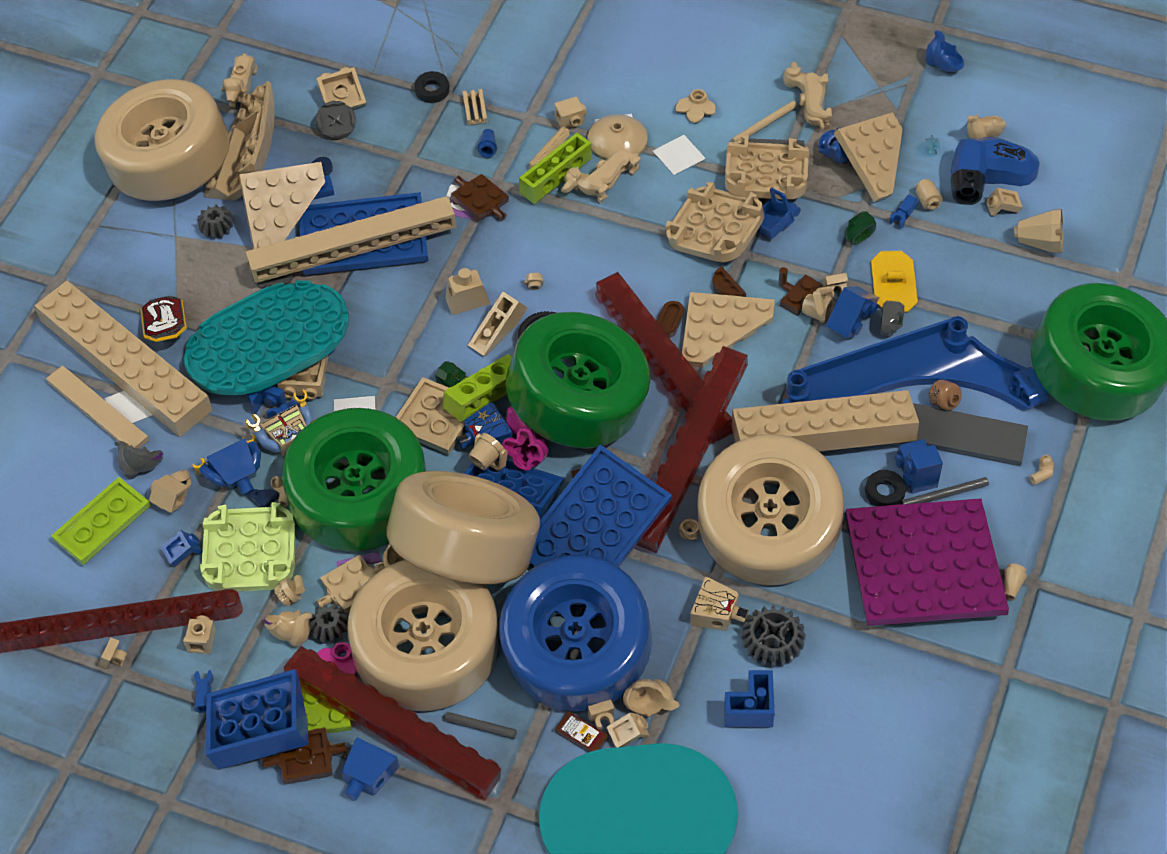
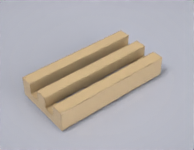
M478 89L476 93L474 90H470L471 93L468 94L467 91H463L467 125L487 123L482 89ZM476 98L480 99L481 119L478 116ZM468 99H472L475 117L473 120H471Z

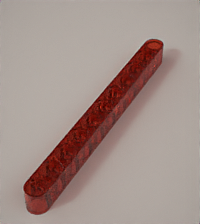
M225 589L0 623V653L187 626L189 620L196 619L197 616H206L213 621L233 619L241 615L243 606L239 593L236 590Z

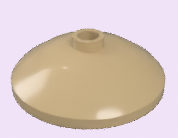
M615 114L597 120L589 129L588 141L591 142L592 152L600 159L606 161L620 150H625L633 155L636 153L640 155L646 148L648 135L644 125L637 119L627 115Z

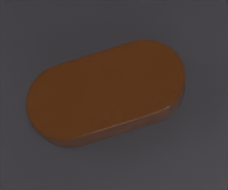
M669 301L664 304L656 322V333L661 338H671L676 334L684 316V307L680 302Z

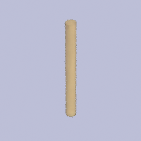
M794 100L731 138L732 143L741 140V136L749 135L750 137L795 109L797 103Z

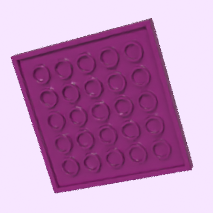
M982 498L846 509V522L867 626L1008 615L1009 607Z

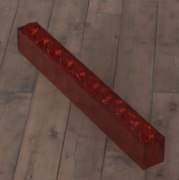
M619 272L596 282L595 296L598 302L604 304L608 315L611 318L614 317L617 325L638 343L651 366L653 374L663 381L666 391L672 393L676 404L685 410L689 421L695 423L703 439L706 438L712 445L733 434L732 417Z
M725 346L722 347L720 353L716 352L712 361L713 367L711 371L708 370L706 372L702 389H698L696 392L695 404L693 408L690 407L687 410L686 422L684 426L679 427L676 434L677 440L668 449V459L665 464H661L657 473L658 479L656 484L670 493L673 499L636 544L637 546L654 553L658 552L748 366L747 354Z
M300 646L285 664L284 672L294 669L298 671L301 689L480 800L485 801L499 782L501 768L495 761L485 759L474 748L465 747L460 744L454 736L446 735L439 731L433 723L421 720L412 710H405L398 706L394 699L390 697L385 698L371 685H364L353 674H346L335 663L327 662L320 658L314 650H307Z

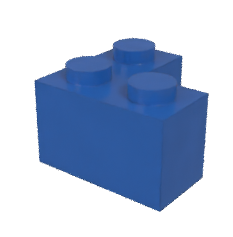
M858 286L844 287L825 326L847 338L858 335L863 326L861 324L863 318L870 317L877 311L879 297Z
M925 439L899 445L897 455H895V462L897 467L902 469L905 485L909 486L912 494L938 488L943 462L936 446H927Z
M749 670L748 692H725V727H773L775 715L773 670Z

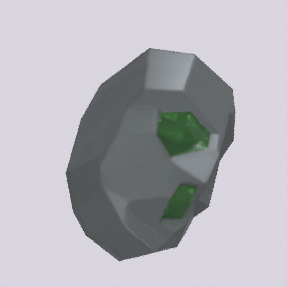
M886 301L883 303L881 335L890 337L903 327L904 305L901 302Z

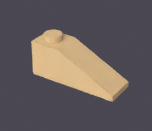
M502 291L468 346L486 357L517 326L528 307Z

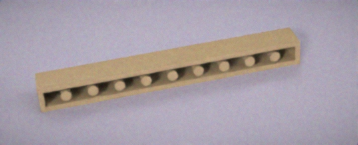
M448 196L255 248L246 251L254 282L258 283L456 228L455 213Z

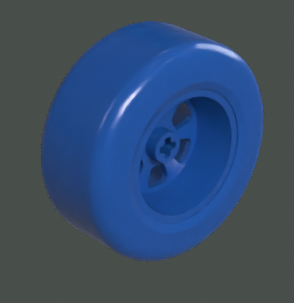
M567 555L547 560L533 567L512 587L501 611L499 622L500 642L512 676L529 696L554 709L582 712L588 711V706L610 699L613 703L623 696L628 687L640 679L650 657L652 631L648 607L641 590L622 569L597 557ZM587 607L582 617H573L571 615L570 608ZM557 613L565 620L561 627H553L547 624ZM596 615H602L607 625L604 628L593 629L589 622ZM560 637L563 644L556 651H550L546 644L548 638ZM593 638L605 642L604 646L596 653H593L587 646ZM570 649H579L581 651L582 659L566 660L565 658Z

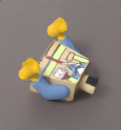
M302 389L304 398L301 400L296 397L294 392L293 397L300 404L299 408L296 404L262 422L260 427L258 425L260 419L256 414L252 415L255 425L250 424L248 419L245 420V426L255 431L253 434L264 449L280 453L285 457L287 449L296 435L314 421L310 405L306 404L305 401L307 392Z

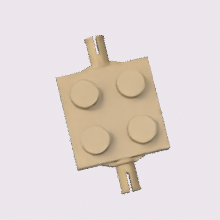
M358 555L320 577L328 593L319 600H316L320 609L323 608L324 603L328 605L333 602L340 608L342 607L345 614L350 612L357 593L371 577L385 568L384 563L382 562L372 568L364 561L361 555Z

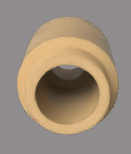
M923 179L917 183L916 194L923 207L927 210L938 208L943 199L935 183L929 179Z

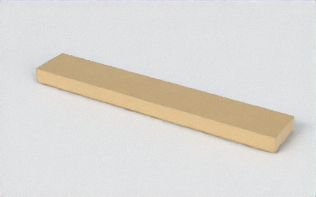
M63 365L46 378L48 384L116 441H124L129 446L132 445L138 449L149 441L148 436Z

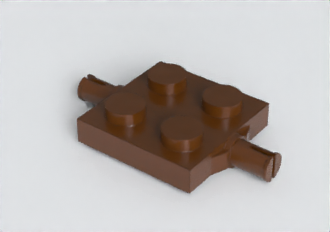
M480 174L468 182L459 175L454 178V183L460 186V188L451 193V199L477 221L489 215H495L500 221L506 218V213L501 211L500 207L509 202V196L484 175Z
M325 727L308 730V745L277 753V756L263 758L264 769L279 765L284 785L333 775L332 755L346 753V744L344 742L331 745L327 739Z

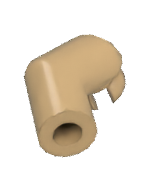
M1050 455L1041 456L1039 471L1029 476L1030 482L1033 485H1037L1053 476L1054 462Z
M275 476L271 479L270 484L280 495L278 503L286 508L289 505L283 479Z

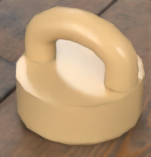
M187 469L169 475L180 482L186 481L185 485L190 488L192 481Z

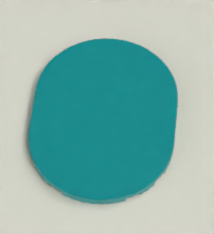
M296 280L295 283L284 285V282L263 288L218 311L199 325V330L190 336L185 346L186 352L183 359L187 373L191 380L200 388L220 395H244L269 388L322 360L340 344L349 326L347 305L343 297L332 287L325 284H313L312 281Z
M667 743L606 748L578 756L563 766L551 779L543 794L539 812L541 837L548 854H726L735 836L738 820L737 800L733 787L717 764L696 750Z

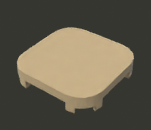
M749 135L741 136V140L733 143L729 141L724 184L730 193L748 197L752 192L758 198L771 199L770 188H774L785 194L787 200L796 199L805 194L808 181L809 149L797 144V139L789 138V145L748 142ZM775 194L777 199H782L779 195Z
M706 182L707 186L699 187L695 190L691 187L687 191L688 199L672 222L667 221L665 227L669 245L679 252L717 262H727L738 258L745 251L764 220L763 206L758 196L752 192L748 197L737 196L727 191L715 189L714 183Z

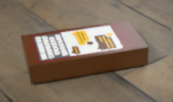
M570 711L567 712L555 728L556 734L586 752L602 749L609 739L608 734Z

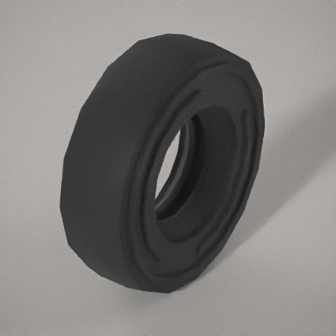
M425 72L415 80L414 90L416 96L423 102H440L449 94L450 84L448 78L440 72ZM435 83L439 85V88L434 91H428L425 89V86Z
M878 470L867 479L865 493L869 502L874 506L899 505L905 497L906 485L903 478L896 472ZM881 483H889L893 486L894 492L891 495H882L877 491V486Z

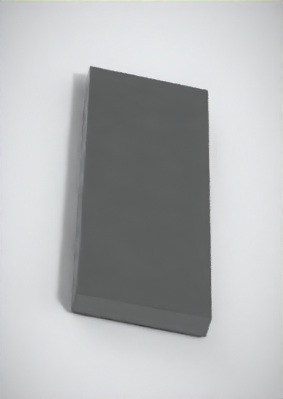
M913 403L919 420L916 441L925 439L927 446L935 445L937 450L1021 466L1028 431L1027 425L951 410L946 411L941 408Z

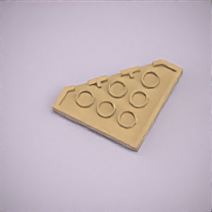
M893 112L840 128L834 132L835 137L874 202L886 199L893 194L903 130Z
M321 162L239 175L253 249L285 241L325 183Z
M690 292L681 365L704 367L709 364V360L717 355L721 356L732 349L735 343L740 340L744 341L755 334L758 328L773 322L775 300Z

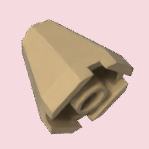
M1053 209L1018 221V225L1014 226V238H1018L1019 243L1052 253H1061L1063 251L1062 209Z

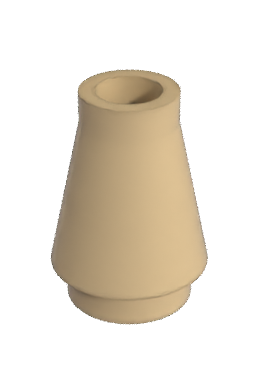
M1012 563L1008 565V568L1004 569L1003 587L1006 599H1016L1020 588L1027 578L1025 567Z

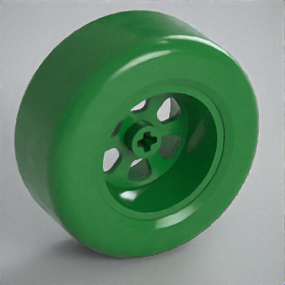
M1088 283L1069 288L1052 301L1034 333L1031 343V361L1034 372L1045 390L1056 401L1077 414L1105 421L1125 420L1136 417L1148 410L1158 400L1167 386V318L1148 299L1121 286L1107 283Z
M582 312L554 313L542 317L529 325L516 344L506 375L507 396L512 408L521 421L541 437L556 444L573 448L599 447L600 444L602 446L608 445L622 438L637 420L650 387L649 364L638 343L616 324L599 316ZM553 370L561 372L563 378H559ZM596 380L602 389L594 386L593 381Z
M347 408L333 411L317 418L296 435L284 457L282 479L290 511L300 529L308 537L323 546L340 551L353 552L371 550L389 544L387 525L399 483L407 476L427 470L422 446L414 432L404 422L395 416L375 409ZM357 463H369V464H368L367 466H361V465H358ZM349 465L345 470H339V468ZM378 469H384L386 478L383 480L372 479L371 473ZM329 478L340 479L341 484L330 490L327 489L326 481ZM367 488L374 489L368 493L363 494V491H365ZM345 492L355 494L354 496H342Z

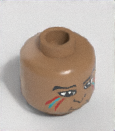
M944 379L936 381L929 390L931 404L946 411L955 409L962 398L961 388L957 384Z

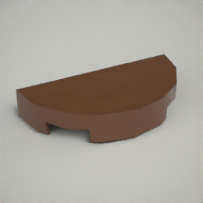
M722 266L715 271L713 289L716 294L746 297V292Z

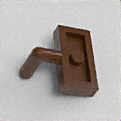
M782 267L779 270L778 285L788 293L780 301V306L798 316L802 312L805 297L808 294H813L823 284L805 274L794 286L787 282L788 269Z

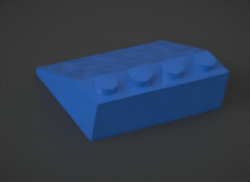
M506 460V466L499 471L490 466L486 470H482L472 463L463 473L498 483L518 493L533 505L540 520L553 505L564 481V477L535 468L530 470L520 469L514 462Z
M296 669L207 694L205 755L217 769L308 745V721Z

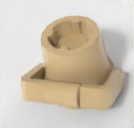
M820 287L813 294H808L802 305V313L826 324L836 305L832 289Z
M479 433L475 437L474 448L468 455V458L482 470H486L490 466L499 471L506 466L508 451L491 435Z

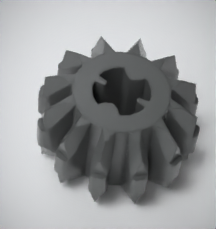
M216 204L212 208L208 206L207 210H201V215L197 219L198 227L206 238L212 236L215 240L217 236L223 238L224 233L230 234V228H233V220L230 211L225 206L219 208Z
M324 603L323 609L315 607V614H312L309 623L313 637L315 639L320 638L323 644L328 639L332 643H334V638L336 637L342 639L343 633L347 632L348 616H346L342 607L337 609L334 603L331 607Z

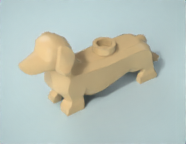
M246 53L235 57L230 78L223 80L221 91L226 92L227 102H230L229 108L236 109V102L241 103L243 97L250 92L252 74H257L258 65H256L255 58L248 56Z
M791 62L790 68H786L784 71V84L789 88L797 86L802 90L799 104L804 108V116L807 123L820 126L821 130L824 128L828 129L829 121L832 118V110L827 108L824 111L822 107L825 84H828V73L822 77L813 72L802 73L801 67H798L796 62Z
M620 150L606 161L600 160L596 165V170L591 174H584L578 168H571L565 174V184L561 191L568 193L573 189L576 191L580 189L586 195L597 196L598 202L601 204L608 197L605 192L613 187L622 172L629 170V174L632 176L639 170L641 157H639V153L633 155L625 150Z

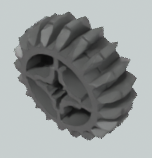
M773 605L771 610H767L763 606L762 612L755 609L753 616L748 615L747 622L743 624V632H741L743 648L747 649L748 656L753 655L755 662L761 659L763 666L767 662H771L772 667L776 665V662H779L783 667L785 660L792 663L794 656L798 657L800 655V650L804 648L806 634L803 624H799V616L793 617L792 610L785 613L784 607L776 610ZM761 628L762 634L759 639H756L754 634ZM790 633L792 640L786 644V634Z

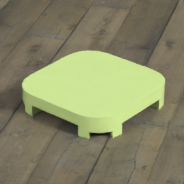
M272 502L271 507L228 509L227 505H221L208 518H204L202 524L204 528L202 564H200L203 579L209 588L219 592L272 590L286 577L292 578L295 569L296 527L292 513L282 507L280 503Z

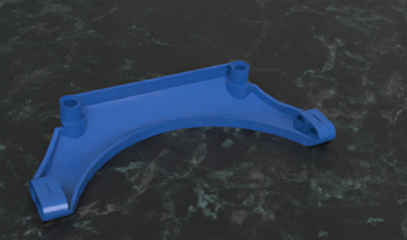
M955 316L798 370H793L788 374L786 392L789 398L784 399L782 404L877 394L900 387L934 384L936 381L943 379L955 383L959 387L987 393L1022 410L1047 403L1049 397L1048 392L1038 380L1032 367L1026 368L990 350L974 336L968 337L966 334L968 328L967 320L963 317Z

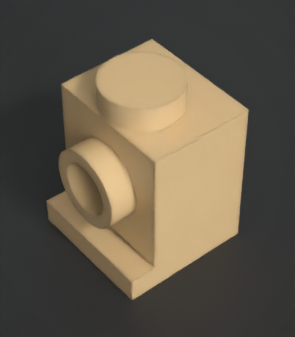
M197 616L196 619L189 620L186 637L183 640L187 653L211 654L216 632L213 620L206 616Z

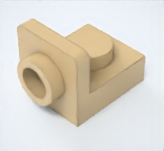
M998 187L986 200L991 216H996L1001 209L1018 213L1023 208L1018 192Z
M628 713L607 726L617 748L625 747L640 737L646 738L649 736L647 731L648 724L645 718L635 713Z

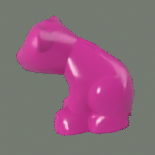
M509 406L506 423L511 429L512 434L517 435V439L513 437L506 438L502 446L508 451V455L513 457V462L518 468L530 470L545 460L549 452L548 445L545 439L527 427L517 416L512 406Z

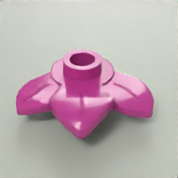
M345 642L337 643L333 648L321 649L311 660L312 665L323 668L322 681L324 684L335 683L341 676L351 680L357 671L350 644ZM342 653H346V654H347V655L344 656V657H339V655L342 654Z

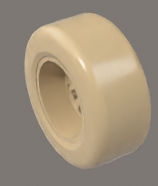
M179 79L153 81L126 92L106 109L95 131L96 151L113 184L124 194L144 201L170 200L198 189L219 171L227 157L230 145L227 127L211 94L195 83Z
M776 434L756 435L742 439L730 445L716 456L704 473L697 498L700 534L705 547L713 559L733 576L759 585H782L795 582L817 570L836 547L842 529L844 495L840 480L830 462L818 450L801 440ZM763 484H777L780 487L776 494H767ZM748 490H753L759 497L755 504L742 501L743 496ZM794 492L800 503L794 506H787L783 498L788 493ZM768 507H772L773 511L768 512ZM754 513L758 520L753 526L746 527L741 519L743 514ZM786 515L795 516L799 519L792 530L787 529L782 523ZM765 525L775 526L777 536L761 535L763 527Z
M425 471L407 476L399 483L387 525V538L391 547L401 557L427 572L461 582L499 584L515 580L526 572L539 532L540 518L533 505L524 497L498 483L457 472Z
M403 560L382 569L371 577L357 593L349 612L348 640L354 664L360 678L377 697L398 708L413 711H432L455 705L475 693L487 680L495 666L500 647L499 627L495 603L485 584L467 583L444 578L427 572L407 560ZM427 613L425 618L416 619L414 617L417 614ZM441 614L452 619V621L440 626L435 622V619ZM402 621L410 625L407 632H394V629ZM441 635H454V640L446 647L438 642ZM408 641L414 647L407 654L396 648L397 645ZM427 648H432L435 652L421 655V651Z

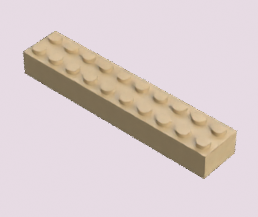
M65 281L34 305L38 317L43 324L178 437H181L213 411L206 393L69 281Z

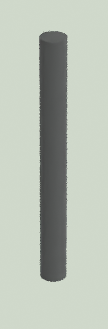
M987 477L979 478L901 500V505L931 502L988 486L989 482Z

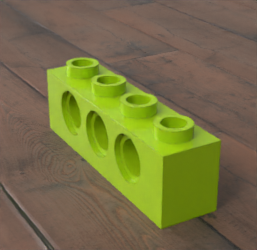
M575 133L519 177L520 194L533 204H536L564 181L565 174L569 169H580L592 159L591 142L580 134Z
M507 354L495 360L490 365L444 391L443 408L462 422L487 404L507 394L506 375L512 356Z

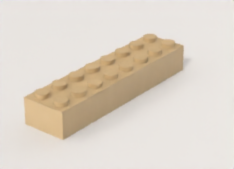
M909 390L738 408L732 411V431L735 443L756 435L776 434L801 440L818 451L916 441L919 420Z

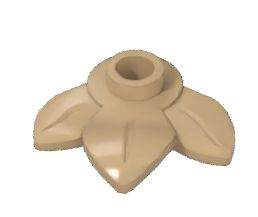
M701 89L693 90L689 97L680 99L676 105V112L687 113V118L692 123L700 122L705 114L714 115L716 109L715 104L708 100L707 94Z

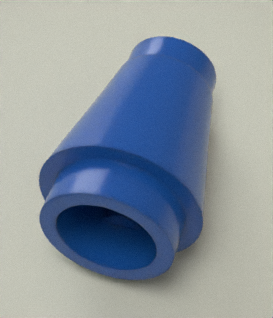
M485 129L482 132L477 146L480 155L486 158L492 157L497 152L494 131L491 129Z

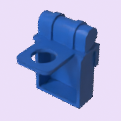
M770 188L771 199H768L763 205L764 220L757 232L771 240L781 230L788 228L795 221L794 217H797L801 211L800 207L787 201L785 194L774 188ZM775 194L779 195L782 199H777Z

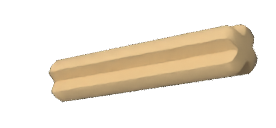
M561 127L529 162V168H532L559 147L570 136L569 129Z

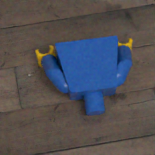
M253 434L252 440L247 441L243 437L242 440L207 456L206 462L204 458H200L201 465L195 466L194 463L192 464L198 475L204 476L208 481L219 487L225 486L227 490L238 486L242 496H245L250 491L255 490L250 479L256 477L257 470L260 468L261 451Z

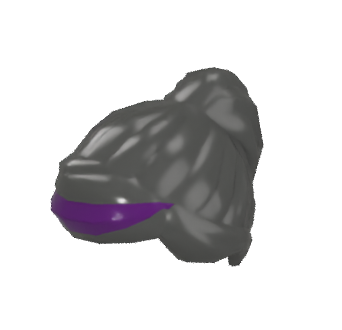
M124 441L114 442L115 446L118 447L117 462L119 469L128 478L135 477L139 472L152 470L163 459L164 453L161 450L150 452L146 447L138 449L132 445L129 446Z

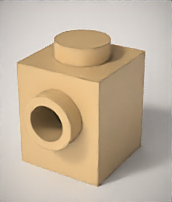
M577 96L554 103L555 117L560 127L567 129L585 123L584 115L587 114L584 103H580Z
M166 474L152 483L149 501L156 504L159 508L172 513L184 505L189 486Z

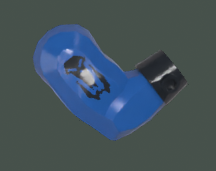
M994 136L961 139L956 147L951 166L950 179L953 199L962 205L976 204L983 197L985 183L1014 186L1029 185L1037 178L1040 163L1038 157L1024 146Z

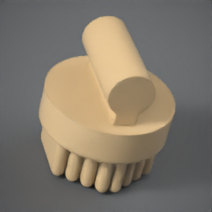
M296 575L292 581L286 577L280 584L274 587L275 594L282 604L289 606L302 598L301 594L305 592L302 576Z

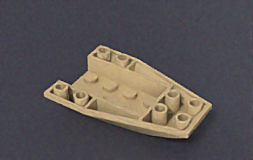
M269 81L262 86L258 85L251 94H246L243 97L242 105L228 133L230 145L227 157L219 171L206 182L205 197L236 201L243 196L239 175L264 170L274 129V97L272 85Z

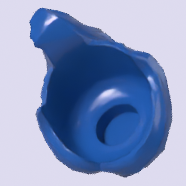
M936 30L934 32L935 37L926 49V63L930 66H937L946 72H958L964 67V59L957 52L956 45L945 42L943 32Z
M836 130L825 132L819 140V153L828 158H833L837 164L848 163L850 160L834 135Z

